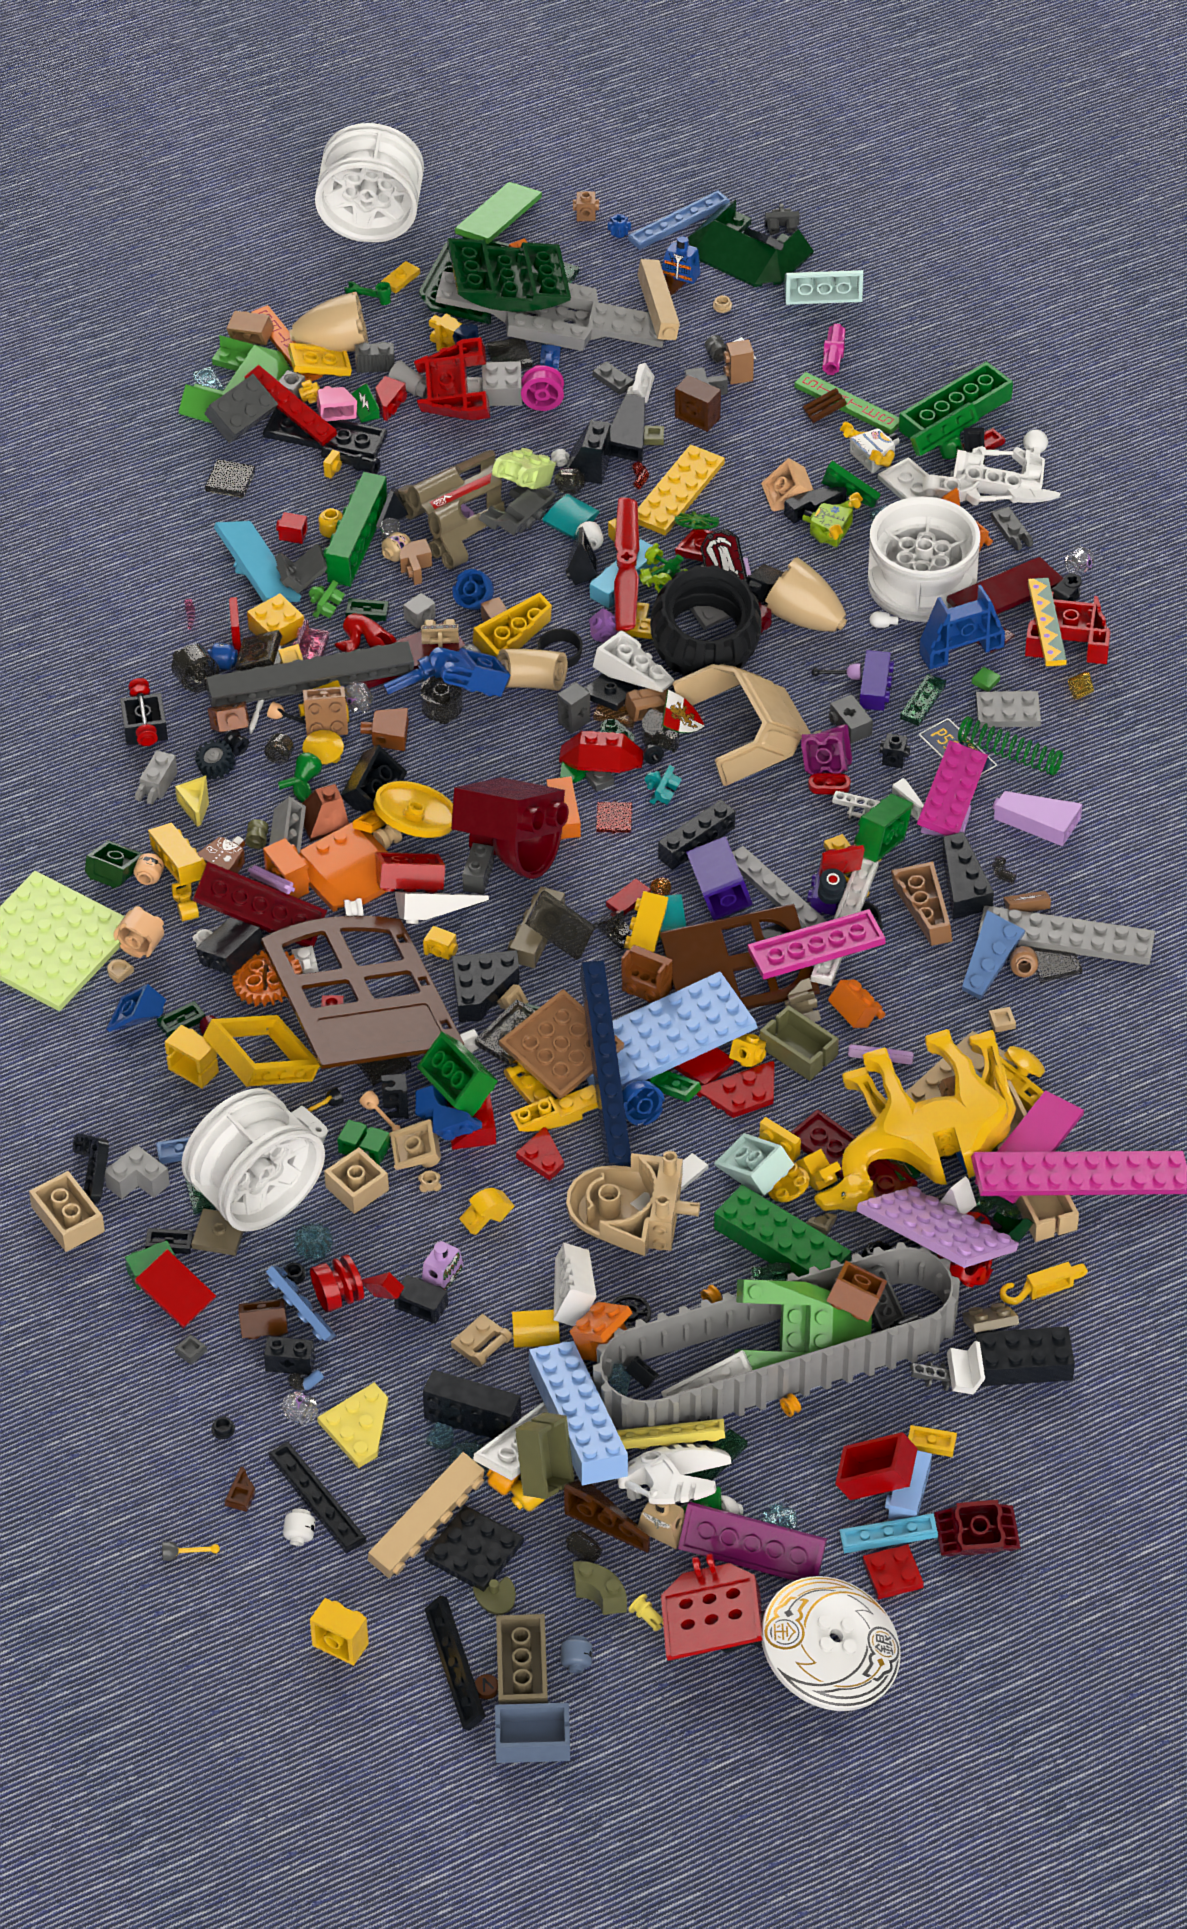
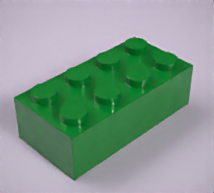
M442 1031L417 1065L421 1073L453 1107L469 1113L471 1117L481 1108L482 1103L498 1082L460 1041Z

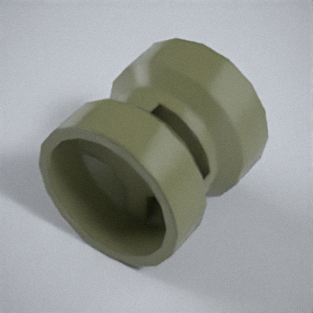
M254 819L248 823L245 843L250 848L260 849L266 845V835L269 827L265 821Z

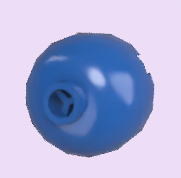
M476 569L464 570L456 578L458 581L455 586L453 585V598L463 608L479 610L481 609V603L493 598V582L482 571Z
M644 1080L633 1081L622 1090L626 1119L633 1125L641 1123L648 1125L655 1121L662 1113L663 1101L665 1102V1097L662 1091L653 1083Z

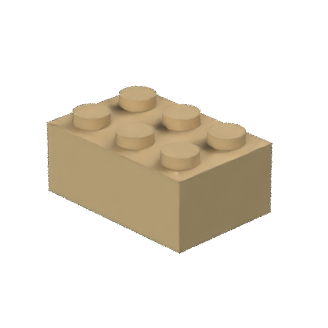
M69 1171L29 1191L32 1209L65 1252L105 1232L103 1215Z

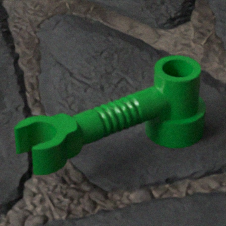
M352 281L348 282L349 288L344 287L345 294L357 292V294L379 298L381 305L391 303L390 294L392 291L388 282L378 283L375 286L376 290L360 287Z

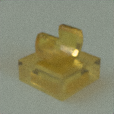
M1085 671L1068 679L1067 683L1073 698L1080 699L1094 692L1089 672Z

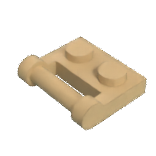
M481 1314L451 1341V1347L476 1366L481 1367L486 1363V1359L502 1344L508 1343L513 1339V1335L508 1329L501 1328L484 1314ZM496 1336V1338L488 1346H486L480 1353L477 1352L490 1339Z

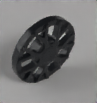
M621 1295L611 1302V1304L619 1303L620 1305L629 1306L632 1314L625 1321L627 1322L625 1325L627 1329L635 1327L632 1326L631 1322L639 1320V1315L647 1316L645 1320L642 1319L645 1323H649L651 1319L649 1303L638 1295ZM627 1300H634V1304H627ZM642 1304L646 1307L642 1310L638 1309V1307Z

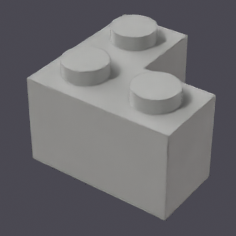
M135 1145L120 1157L105 1172L106 1187L121 1199L138 1186L155 1198L170 1185L168 1168L138 1145Z

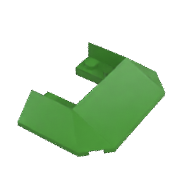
M219 335L220 348L213 356L212 364L234 370L236 373L223 391L196 383L194 386L186 384L179 414L212 423L204 414L209 405L244 381V376L257 365H260L278 381L287 370L291 371L280 351Z

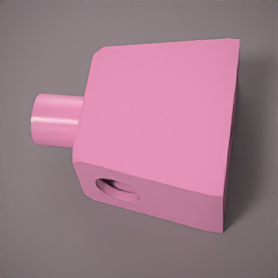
M325 386L323 389L317 390L318 415L325 421L356 419L357 400L344 387L331 388L330 386Z

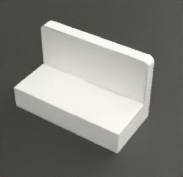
M974 1341L968 1350L955 1348L948 1350L947 1358L952 1391L973 1395L985 1380L980 1342Z

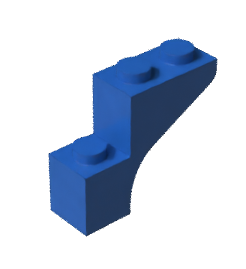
M434 1085L416 1090L415 1115L424 1120L431 1119L433 1122V1133L442 1137V1139L453 1140L455 1137L471 1134L473 1131L482 1128V1122L479 1119L471 1117L465 1111L450 1108L447 1099Z

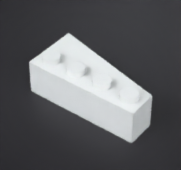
M563 1243L555 1257L554 1321L575 1326L576 1322L590 1310L597 1296L589 1250Z

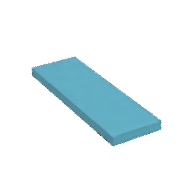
M251 521L215 523L214 529L263 602L280 593L289 602H300V593L298 594L290 587H285L280 581L281 576L276 568V559Z

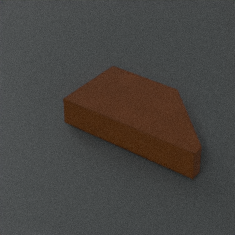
M240 1467L224 1502L225 1506L247 1512L256 1492L244 1467Z

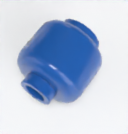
M214 643L212 648L207 650V661H210L212 668L230 670L233 666H236L238 651L234 649L232 644Z

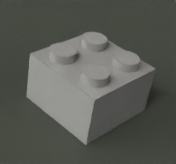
M521 361L486 362L485 365H482V391H486L490 406L522 405Z

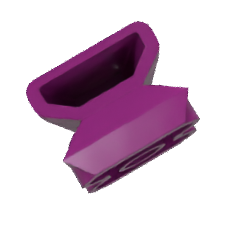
M847 724L817 734H802L801 746L805 772L807 774L848 771L847 765L852 763V752Z

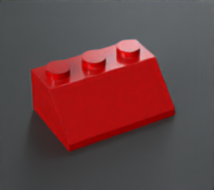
M376 852L377 883L382 890L392 892L395 889H404L406 892H416V889H425L426 892L430 893L444 890L445 864L439 854Z
M490 1093L482 1103L481 1108L473 1116V1118H477L482 1122V1128L473 1131L471 1134L455 1137V1139L451 1140L452 1150L496 1145V1127ZM447 1100L448 1106H449L450 1108L456 1109V1108L453 1107V1106L449 1103V1101Z

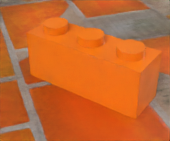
M572 777L546 779V786L565 790L564 803L568 806L569 815L566 824L562 827L561 839L581 837V823Z

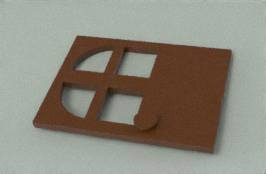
M794 903L659 932L665 956L672 959V982L675 992L721 972L746 1009L788 1000L787 995L801 980L807 978L811 980L813 965L800 969L795 981L783 989L778 988L776 977L766 979L770 992L741 998L734 972L754 968L756 965L749 952L732 956L728 955L722 930L751 925L755 942L764 940L760 922L778 924L788 932L802 929ZM811 982L813 989H809L808 992L814 991L815 995L820 994L818 983Z

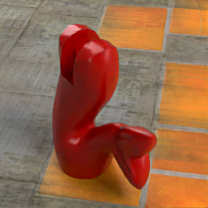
M353 613L348 615L343 623V630L350 640L337 642L335 647L343 652L353 651L361 643V634L364 635L370 648L377 645L393 644L397 640L391 633L372 619Z

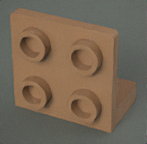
M344 687L303 690L307 736L318 730H330L338 735H347L348 723Z

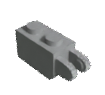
M156 750L139 779L140 785L135 793V800L141 801L145 794L148 795V804H153L157 798H163L178 773L176 755Z

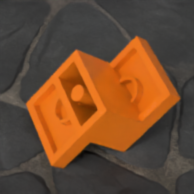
M597 1302L576 1322V1325L569 1332L582 1359L597 1362L598 1345L607 1344L613 1338V1333L618 1328L624 1331L627 1330L624 1322L632 1314L629 1306Z

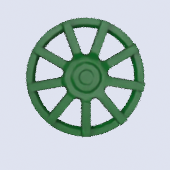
M692 511V514L681 512L679 516H675L674 520L676 524L692 529L715 528L720 522L719 517H712L710 513L702 515L696 514L694 511Z

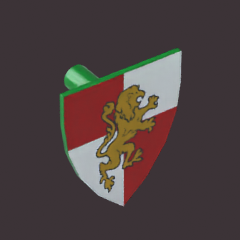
M667 690L664 715L660 720L662 726L679 733L696 732L703 728L705 725L695 708L685 698Z

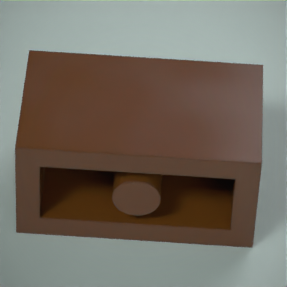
M284 1299L239 1304L238 1314L242 1338L253 1340L261 1336L271 1335L278 1337L288 1333V1320Z

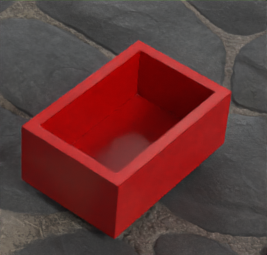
M903 1432L843 1446L835 1484L849 1500L910 1487L918 1448Z

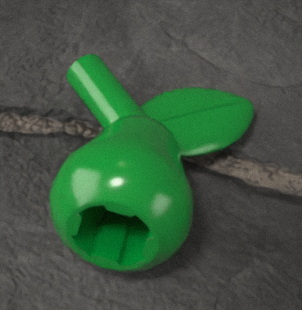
M304 752L300 754L296 759L294 777L279 781L280 790L293 786L296 798L304 802L311 795V787L308 781L317 776L322 770L321 760L312 753Z

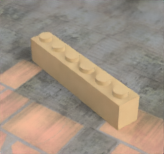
M462 1452L368 1552V1561L388 1578L394 1573L398 1575L406 1565L404 1562L410 1556L414 1558L422 1548L420 1545L425 1540L430 1541L437 1533L436 1528L441 1523L446 1524L453 1515L452 1511L457 1506L461 1507L469 1498L468 1494L473 1489L475 1491L479 1489L484 1482L485 1469Z

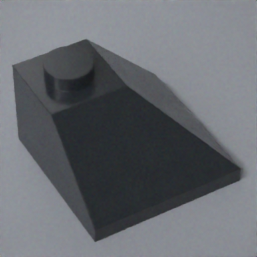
M583 526L578 529L568 557L567 568L565 569L568 579H572L575 586L597 578L598 560Z

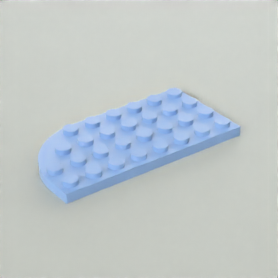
M721 972L715 973L612 1021L614 1035L624 1043V1048L617 1053L622 1090L633 1081L648 1080L758 1028L756 1021ZM592 1074L586 1080L589 1086L593 1084L595 1087Z

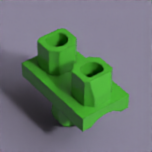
M333 580L326 592H324L325 588L323 586H314L310 589V601L312 603L318 602L312 616L318 618L322 614L328 618L332 617L337 607L329 603V600L339 606L345 596L343 592L337 589L338 582Z

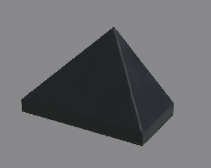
M393 487L390 490L376 527L381 528L408 515L397 488Z

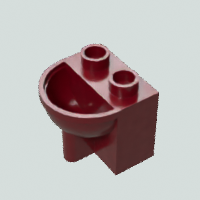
M502 777L454 787L451 829L470 833V850L473 843L493 846L494 855H497L501 862L510 870L524 878H539L550 868L557 855L562 827L568 819L569 809L567 804L564 803L565 790Z

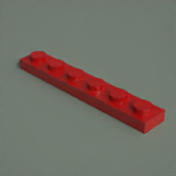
M257 365L244 376L246 379L254 374L278 403L276 407L322 446L326 445L337 435V430L260 365Z

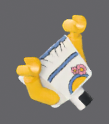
M848 422L842 424L840 431L843 432L846 438H850V453L871 473L876 472L883 466L889 467L895 457V445L899 444L897 434L892 433L886 436L880 429L859 432Z

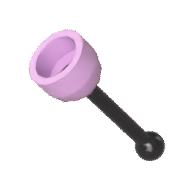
M861 663L852 664L847 670H818L814 668L811 673L813 676H818L819 674H847L852 680H861Z

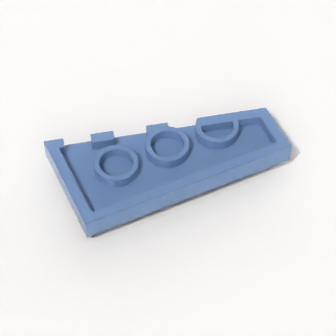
M987 910L962 990L981 1000L1024 936L1025 930Z
M271 1266L266 1271L269 1275V1283L275 1289H281L284 1293L283 1299L290 1306L294 1305L299 1310L297 1313L299 1318L304 1323L309 1322L314 1328L312 1330L313 1334L320 1341L323 1339L330 1342L336 1336L333 1330L318 1312H312L313 1306L310 1301L302 1294H297L299 1287L289 1278H285L287 1272L281 1267Z

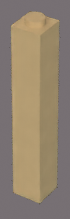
M641 259L637 276L657 339L676 340L680 323L660 261Z

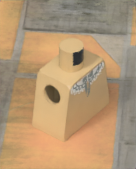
M648 1502L641 1513L638 1526L650 1537L677 1549L685 1518L684 1510L676 1504H650Z

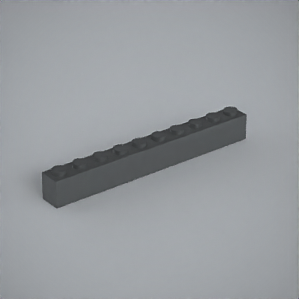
M408 641L395 642L367 649H355L345 653L338 652L323 657L316 656L306 660H294L293 662L276 663L267 667L233 671L228 674H215L211 677H206V689L211 707L243 701L248 703L303 693V690L314 689L337 680L340 686L403 675L413 671L414 660Z

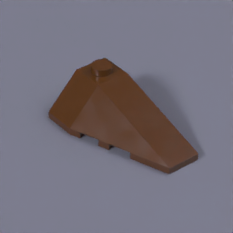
M579 1480L565 1485V1515L646 1553L649 1552L650 1536L599 1489H596L592 1484L582 1485Z

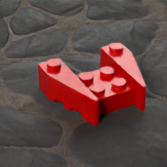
M482 337L462 339L449 348L444 347L439 350L440 352L414 361L418 373L426 372L427 399L417 400L421 412L471 421L491 418L489 398L486 391L468 393L466 367L486 364L485 345Z
M1094 596L1093 603L1053 599L1062 640L1088 642L1086 662L1107 664L1110 630L1107 628L1105 616L1102 614L1098 596ZM1034 618L1028 624L1025 656L1044 658L1036 619Z

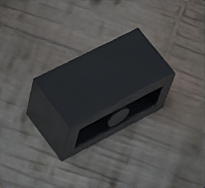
M638 1356L625 1369L628 1374L646 1389L659 1376Z

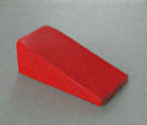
M390 1272L362 1279L363 1286L374 1297L397 1299L404 1289V1286Z

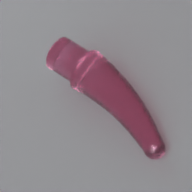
M186 599L184 603L188 619V629L190 630L195 619V606L192 599Z

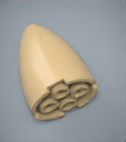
M357 292L329 299L306 312L292 325V329H289L291 340H295L299 344H312L338 352L355 351V344L368 343L366 324L362 310H360L362 306Z
M798 557L794 558L788 565L789 570H786L772 587L765 600L768 604L764 606L771 609V613L800 627L835 632L837 629L842 630L848 620L845 619L846 612L836 593L811 566Z

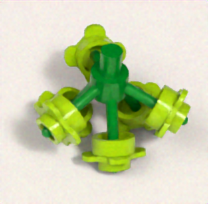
M655 543L653 547H649L645 552L646 564L656 565L661 561L665 565L660 567L654 566L652 570L649 567L646 569L642 568L640 569L641 574H639L640 582L643 585L647 584L648 587L655 583L654 588L659 593L662 587L669 580H672L676 573L680 572V563L684 559L681 555H677L674 559L667 561L662 558L663 551L658 548L659 544Z

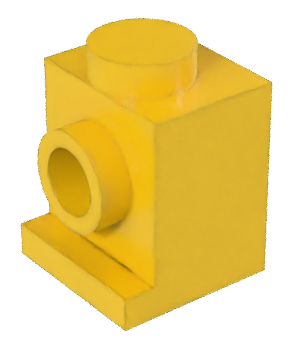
M433 926L423 940L424 955L428 956L431 953L437 957L449 960L451 956H455L458 950L456 934Z

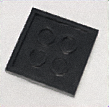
M464 1505L425 1553L424 1559L437 1568L484 1592L489 1586V1582L499 1575L524 1543V1537Z

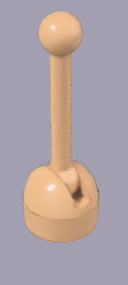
M372 1090L362 1095L359 1102L364 1108L368 1110L375 1109L392 1127V1131L401 1129L399 1125H395L378 1107L379 1098Z

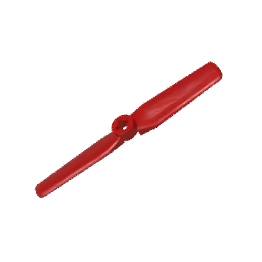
M621 497L618 499L614 544L617 551V566L619 568L614 581L615 621L617 631H629L636 626L639 576L635 568L637 565V555L640 550L638 503L634 499Z

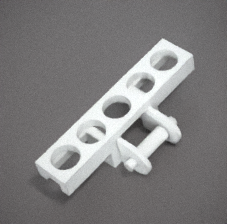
M836 791L832 803L849 807V811H847V814H849L848 818L852 816L860 818L863 814L868 813L873 806L875 807L879 804L880 801ZM858 800H863L864 803H863V804H859V803H857V801H858ZM854 806L864 808L863 813L854 812Z

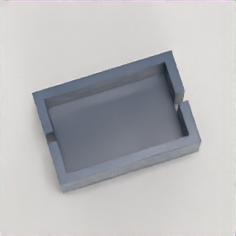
M569 1703L495 1705L496 1763L570 1761Z

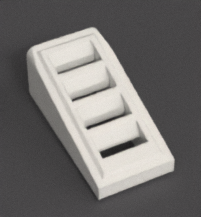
M902 778L893 784L892 794L914 803L911 816L918 820L924 805L906 779Z

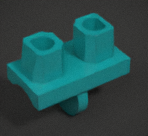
M669 765L662 778L659 771L646 774L644 780L647 788L650 790L656 788L649 801L651 804L655 805L657 800L666 805L669 804L674 792L666 789L665 786L676 791L682 780L673 774L675 767Z

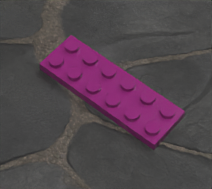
M689 1502L686 1508L678 1549L707 1557V1554L712 1553L716 1560L796 1581L801 1578L819 1576L827 1538Z

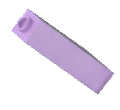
M1004 791L1001 797L996 798L993 804L995 820L1060 846L1064 845L1081 820L1082 804L1008 791Z

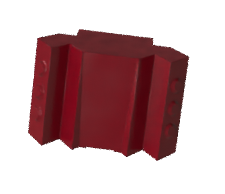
M998 1499L956 1503L952 1508L934 1512L941 1556L976 1555L1021 1549L1014 1508L1012 1505L998 1504Z

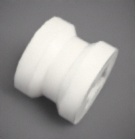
M357 898L355 901L344 900L346 916H364L361 898Z

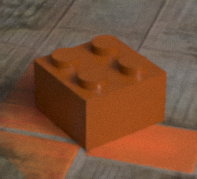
M845 1261L826 1301L834 1308L843 1309L851 1313L856 1319L868 1322L887 1281Z

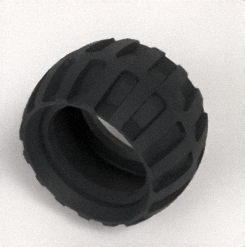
M711 565V567L693 566L687 571L682 570L674 575L672 580H669L660 590L652 608L650 621L651 635L659 656L662 660H665L671 670L679 672L683 677L711 664H724L741 669L757 647L762 626L759 603L751 587L745 580H741L735 572L721 569L715 565ZM696 606H711L729 615L734 620L737 628L723 639L705 641L685 634L676 624L675 618L684 610Z

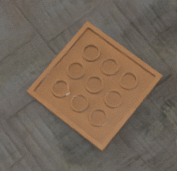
M564 989L499 1040V1046L559 1100L593 1074L584 1007ZM614 1035L616 1050L619 1053L624 1048V1043Z

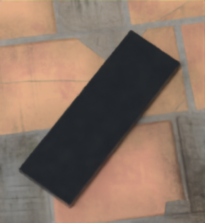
M277 407L263 431L264 438L321 450L324 447ZM343 420L326 421L337 430V435L326 446L355 455L365 454V457L371 459L377 457L387 436V430Z

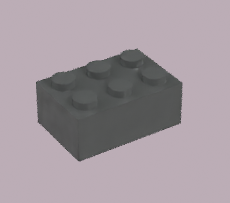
M252 374L211 403L204 414L230 444L272 414L278 403L256 376Z

